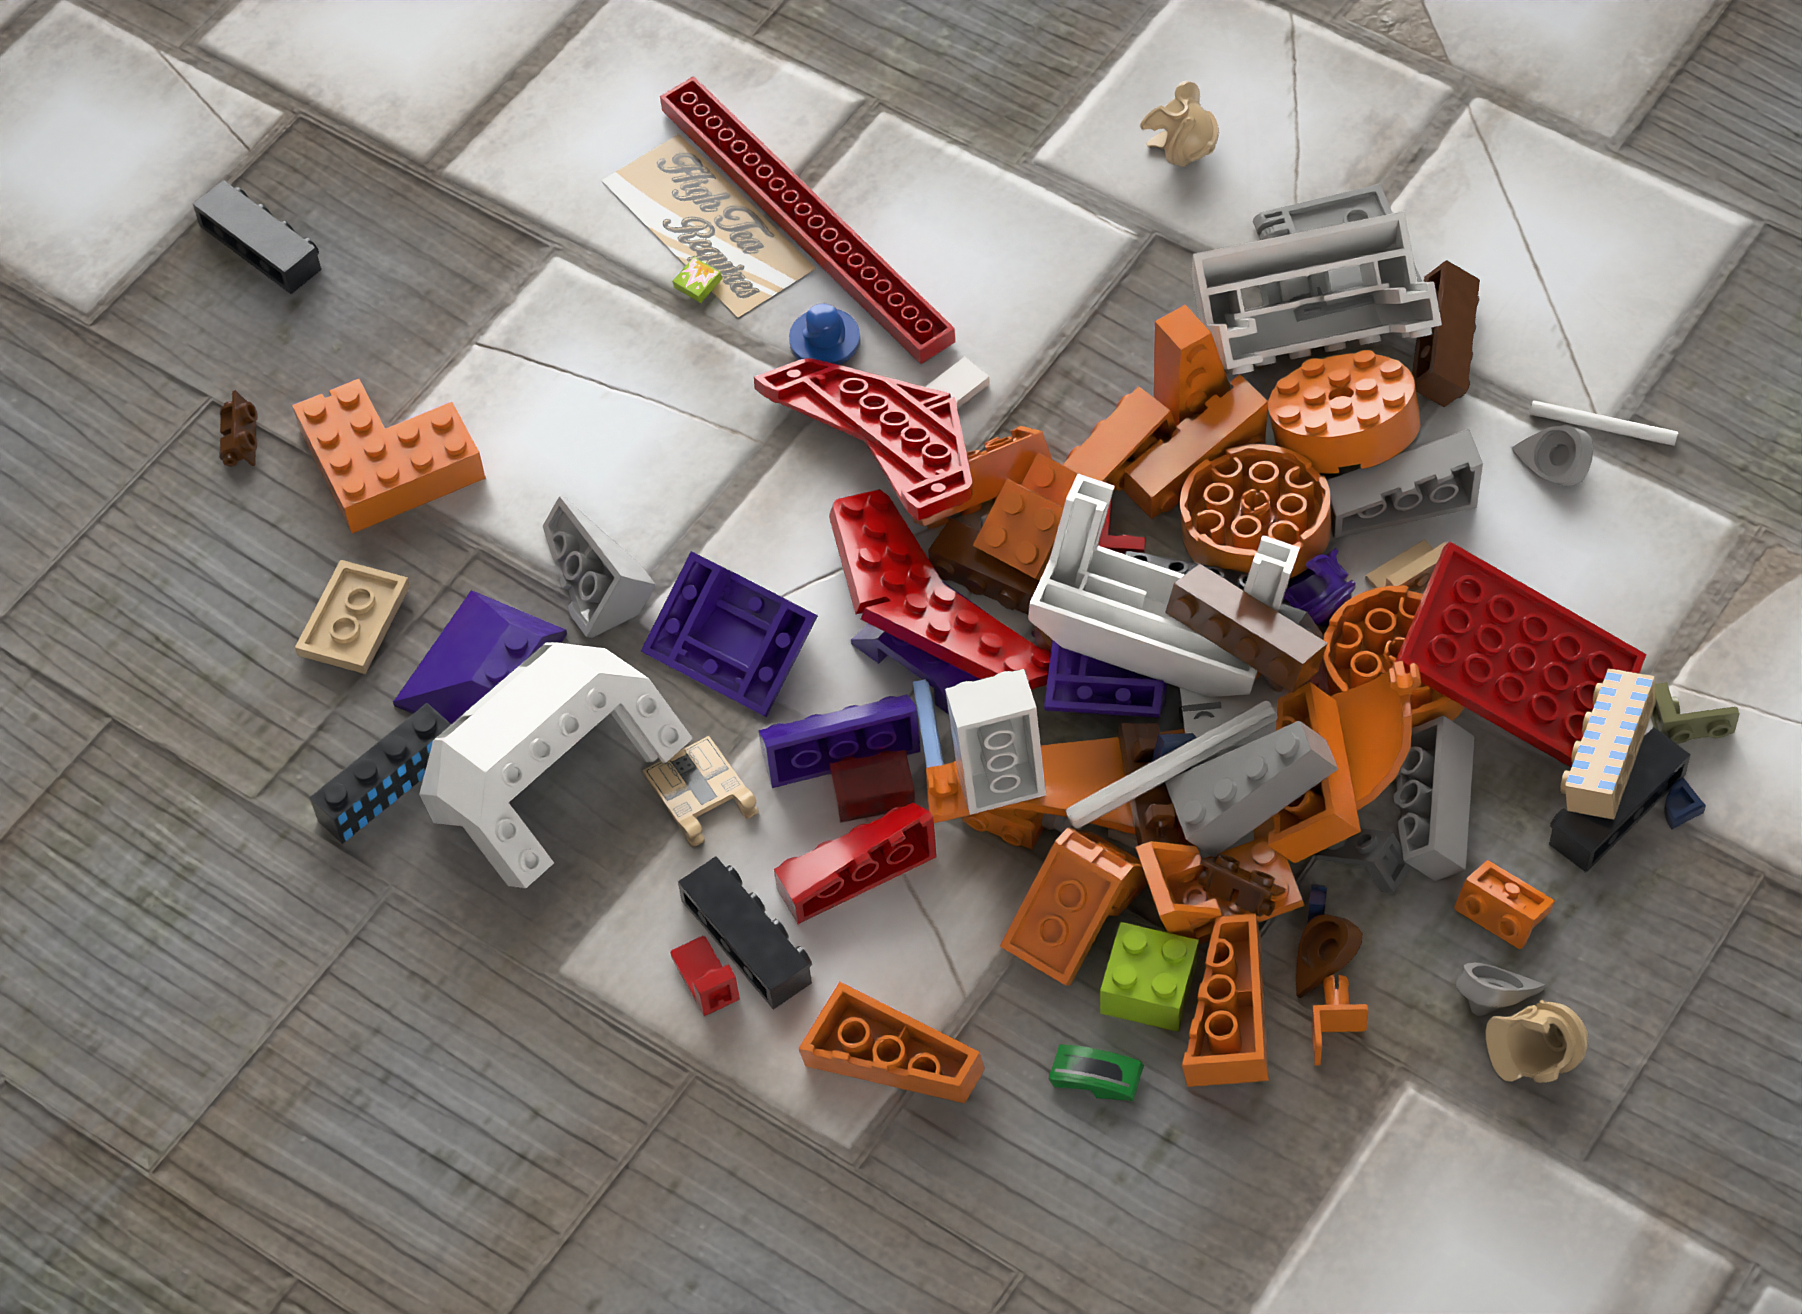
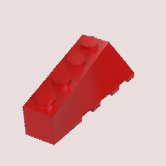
M912 802L904 807L893 808L883 817L869 824L857 825L848 834L833 841H824L814 850L800 857H791L781 863L779 867L774 869L776 888L797 924L936 858L934 817L929 810Z

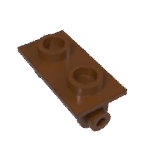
M236 390L232 391V401L224 403V406L220 409V433L224 437L220 438L219 458L225 466H235L238 461L244 459L253 467L256 465V421L258 414L255 406L243 398Z
M1218 854L1217 857L1200 861L1201 865L1209 868L1208 870H1203L1198 879V884L1203 886L1204 891L1223 900L1231 901L1235 889L1239 890L1235 905L1259 917L1263 914L1270 916L1275 908V902L1271 900L1272 895L1284 893L1286 890L1274 884L1275 878L1269 874L1253 870L1250 873L1240 868V862L1232 857Z

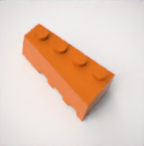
M840 981L798 1048L806 1067L964 1104L985 1070L979 1051Z

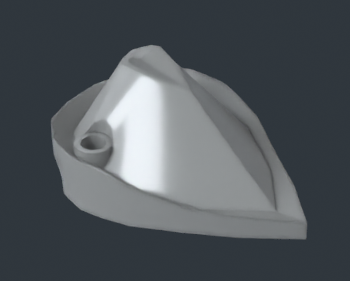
M1568 425L1550 427L1512 447L1518 457L1540 477L1562 486H1575L1581 483L1589 471L1593 456V443L1589 434L1586 431Z
M1483 963L1465 964L1456 980L1457 989L1468 999L1472 1013L1477 1016L1489 1014L1501 1007L1517 1004L1528 997L1544 991L1546 986L1522 975Z

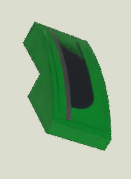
M1059 1044L1048 1079L1055 1088L1091 1090L1098 1099L1133 1101L1144 1065L1139 1060L1104 1050Z

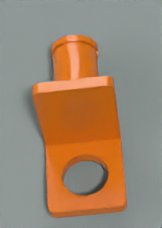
M1334 975L1326 977L1323 981L1325 1005H1313L1311 1031L1314 1066L1321 1065V1032H1363L1367 1030L1368 1005L1350 1004L1349 980L1346 976L1338 975L1339 986H1337V989H1335Z

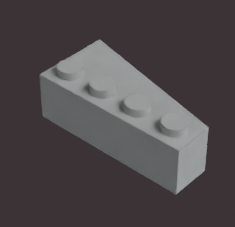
M1470 429L1398 454L1378 465L1366 469L1360 468L1327 480L1331 498V531L1334 538L1477 508L1483 462Z
M1297 721L1167 780L1165 784L1186 840L1212 857H1216L1338 770V767L1326 739L1301 721Z

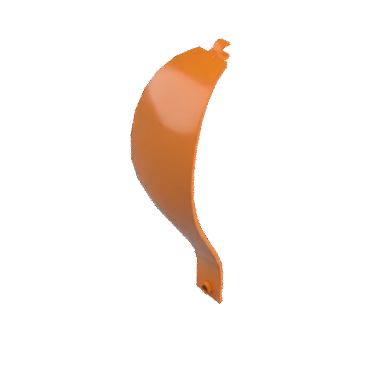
M1403 661L1394 662L1391 669L1378 678L1353 689L1330 696L1337 702L1357 811L1375 800L1397 777L1411 748L1412 713L1410 697L1412 691L1421 684L1419 667L1415 663L1410 664L1411 672L1405 675ZM1185 730L1160 732V734H1183ZM1113 737L1042 745L1041 754L1046 796L991 810L1023 809L1067 817L1066 809L1125 777L1119 738ZM956 761L926 768L929 811L934 817V823L969 816L968 807L958 778ZM1130 801L1090 822L1098 826L1136 835ZM1175 811L1181 845L1195 846L1186 840ZM1273 816L1253 830L1254 840L1269 835V832L1274 831Z

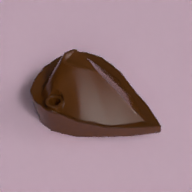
M1327 914L1317 915L1309 921L1303 930L1298 947L1296 967L1297 997L1301 998L1315 989L1326 977L1344 968L1359 951L1363 933L1358 926L1346 918Z

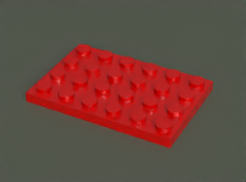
M1449 541L1442 549L1395 662L1403 661L1406 674L1411 672L1410 664L1415 663L1419 667L1420 678L1423 684L1572 768L1573 747L1576 741H1582L1584 717L1586 712L1593 711V696L1597 683H1603L1608 669L1640 674L1647 654Z

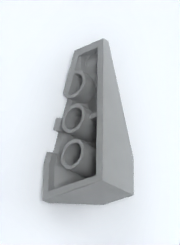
M559 496L543 524V529L552 558L559 561L563 573V576L559 579L561 587L568 590L571 598V603L568 605L570 616L586 637L593 638L638 616L650 598L656 584L633 557L567 498Z

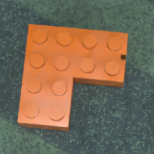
M359 379L329 390L330 396L324 398L323 394H319L292 405L300 432L352 534L486 479L480 452L453 402L386 429Z

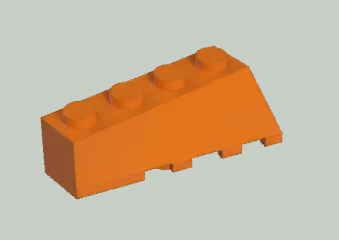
M1019 426L1010 431L1012 436L1001 439L996 437L985 442V451H966L972 478L971 499L960 506L952 507L930 518L917 521L912 517L914 523L924 527L927 526L928 529L940 527L948 522L947 517L959 512L961 515H968L982 508L981 503L993 499L995 502L1007 479L1021 485L1037 453L1052 459L1043 431Z

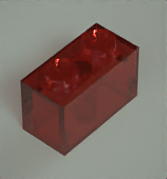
M906 750L896 752L884 751L874 756L858 759L851 757L845 758L840 762L830 763L832 786L840 823L885 815L893 808L904 807L912 802L916 804Z

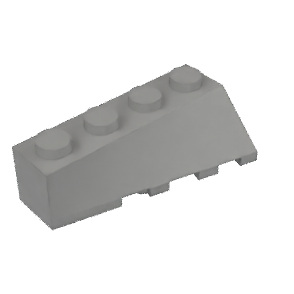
M1445 716L1412 728L1411 748L1395 778L1397 792L1393 794L1395 806L1400 809L1402 817L1398 821L1403 860L1434 881L1465 871L1474 736Z

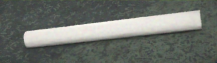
M1538 401L1532 402L1530 415L1672 446H1675L1678 435L1677 431Z

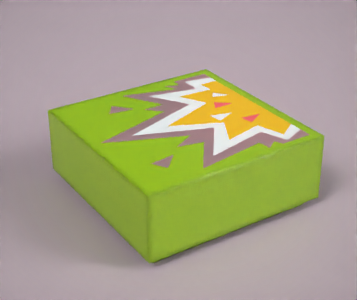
M693 257L672 280L675 289L702 303L723 278L720 271Z

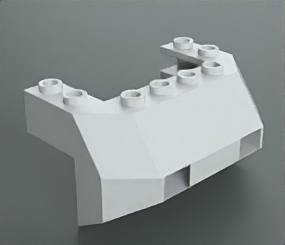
M1405 211L1193 254L1192 281L1199 318L1212 333L1226 374L1236 375L1254 371L1253 364L1255 366L1276 363L1275 356L1289 353L1290 359L1310 356L1311 348L1324 346L1325 352L1346 348L1345 341L1359 339L1360 345L1381 341L1380 334L1389 332H1401L1402 338L1427 336L1432 334L1431 327L1442 325L1434 282H1417ZM1355 265L1360 266L1363 286L1331 292L1328 271ZM1259 285L1263 306L1244 310L1240 289ZM1317 287L1321 288L1323 294L1318 295ZM1311 292V297L1290 301L1293 297ZM1373 295L1375 300L1373 304L1297 322L1294 314L1296 308L1320 301H1326L1329 306ZM1320 308L1314 309V310H1310V311H1306V312H1304V313H1309V312L1317 311V310H1320Z
M1077 474L1065 501L1050 560L1030 601L1028 620L1062 648L1157 680H1163L1165 683L1207 697L1249 695L1258 673L1257 670L1165 613L1173 585L1184 574L1098 546L1114 485ZM1263 535L1243 591L1279 612L1300 547Z
M545 643L433 740L419 795L433 823L462 826L508 886L527 888L554 862L509 804L514 797L610 713L646 762H654L659 757L662 763H666L693 738L651 680L607 649L564 643Z

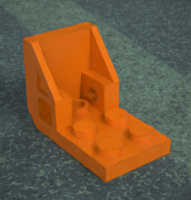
M1067 828L1051 847L1000 947L1065 986H1071L1107 916H1118L1148 885L1140 859L1092 831Z
M1268 835L1220 853L1240 862L1239 867L1250 873L1253 870H1257L1271 875L1275 878L1274 884L1286 889L1284 893L1272 895L1271 900L1275 902V908L1270 916L1264 914L1261 917L1257 916L1258 923L1305 906L1288 859L1268 846ZM1153 841L1136 846L1159 916L1168 933L1197 939L1199 944L1211 940L1216 917L1253 914L1235 905L1239 890L1235 889L1231 901H1226L1204 891L1203 886L1198 884L1201 872L1209 868L1200 864V861L1204 859H1202L1197 846Z

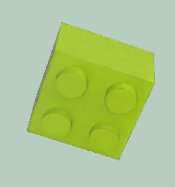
M1120 922L1100 989V1014L1179 1032L1198 964L1199 940Z

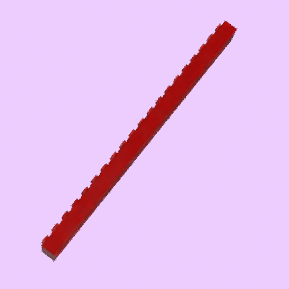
M692 76L660 96L662 111L920 364L956 342L955 328L698 79Z

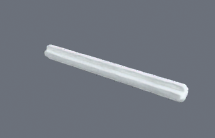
M1263 701L1068 807L1066 809L1068 820L1075 829H1080L1274 723L1278 718L1275 708L1269 701Z

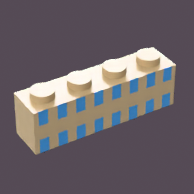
M1608 669L1603 683H1597L1593 696V711L1586 712L1584 717L1582 741H1576L1573 747L1572 768L1570 771H1564L1561 780V793L1566 794L1567 811L1608 819L1615 818L1656 703L1654 676Z

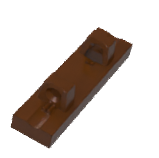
M1121 723L1117 732L1125 776L1152 762L1160 730L1158 723ZM1165 782L1130 801L1138 846L1150 841L1181 845L1174 805Z

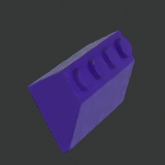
M908 694L898 697L888 696L877 702L861 706L851 705L840 711L824 715L814 714L803 720L787 724L777 723L766 729L758 730L761 751L772 788L921 752L917 709Z

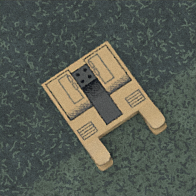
M710 736L680 750L666 763L659 761L642 770L644 777L674 818L691 847H696L705 842L702 835V826L696 818L715 807L734 799L740 812L746 819L759 813L755 805L757 803L756 797L745 787Z

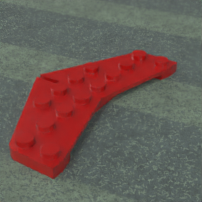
M813 358L801 359L754 377V389L770 401L784 405L865 441L904 508L917 521L930 518L952 507L960 506L971 499L972 478L955 397L951 398V393Z
M878 489L839 498L834 501L829 513V519L855 614L863 613L860 620L981 680L994 677L1001 672H1013L1024 669L1031 690L1047 685L1051 653L1037 647L946 586L888 494Z

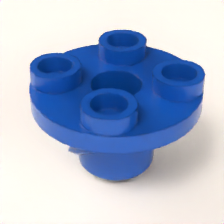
M816 304L797 318L791 326L789 332L790 350L798 360L813 358L841 365L852 358L858 350L860 330L857 322L848 313L836 309L830 304Z

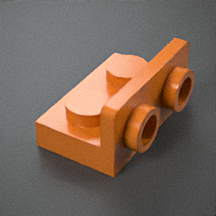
M1023 809L990 810L962 817V821L966 822L974 830L980 832L988 831L1002 837L1004 841L1011 845H1022L1029 849H1033L1045 828L1042 826L1044 813Z
M1487 860L1466 878L1454 909L1514 947L1522 949L1526 945L1532 929L1551 912L1555 900Z

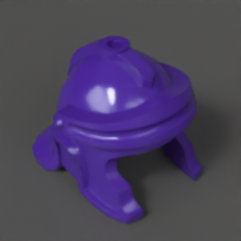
M1336 548L1327 555L1321 554L1306 563L1308 569L1288 583L1290 588H1286L1283 597L1290 603L1291 607L1308 612L1314 623L1320 627L1329 626V621L1333 614L1352 598L1351 593L1356 588V583L1353 580L1347 581L1346 578L1349 574L1338 563L1336 557L1339 551Z

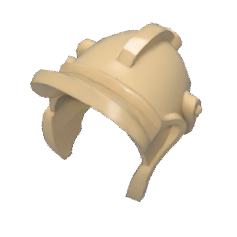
M1189 81L1182 82L1176 88L1175 98L1165 107L1160 105L1150 111L1140 123L1142 130H1166L1154 136L1146 145L1149 148L1165 149L1166 160L1170 164L1179 167H1185L1192 161L1211 154L1215 150L1219 137V127L1216 118L1210 111H1206L1201 107L1199 102L1200 90L1195 83Z
M1540 1000L1536 1005L1528 1006L1519 1013L1512 1015V1017H1492L1486 1027V1043L1493 1068L1504 1081L1512 1082L1526 1076L1534 1078L1535 1082L1546 1083L1557 1080L1559 1073L1569 1072L1579 1065L1585 1057L1588 1048V1032L1579 1016L1569 1007L1560 1003Z

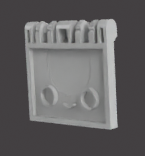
M1378 184L1264 211L1253 218V224L1260 240L1392 214V210L1381 185ZM1359 265L1328 271L1331 292L1363 286ZM1415 266L1417 282H1422L1419 272ZM1317 287L1318 295L1323 294L1321 288ZM1311 292L1293 297L1290 301L1311 297ZM1373 295L1329 306L1326 301H1320L1300 306L1293 312L1297 322L1373 304L1375 300ZM1320 308V310H1317V311H1313V312H1309V313H1304V312H1306V311H1310V310H1314V309Z

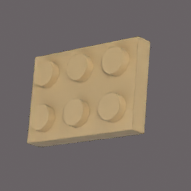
M340 560L295 646L297 656L366 674L410 587L408 577Z

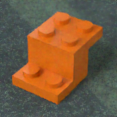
M1037 453L1021 485L1009 479L1006 480L973 546L1040 580L1050 560L1066 498L1079 473Z

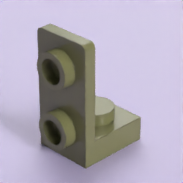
M1668 683L1655 684L1656 703L1651 715L1653 727L1676 744L1704 737L1722 738L1735 732L1740 715L1738 707L1680 714L1679 701L1676 696L1671 697Z

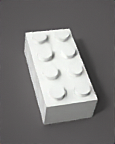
M1024 669L1013 672L1005 671L994 677L974 682L966 681L954 687L946 688L958 778L969 814L1046 796L1037 708Z

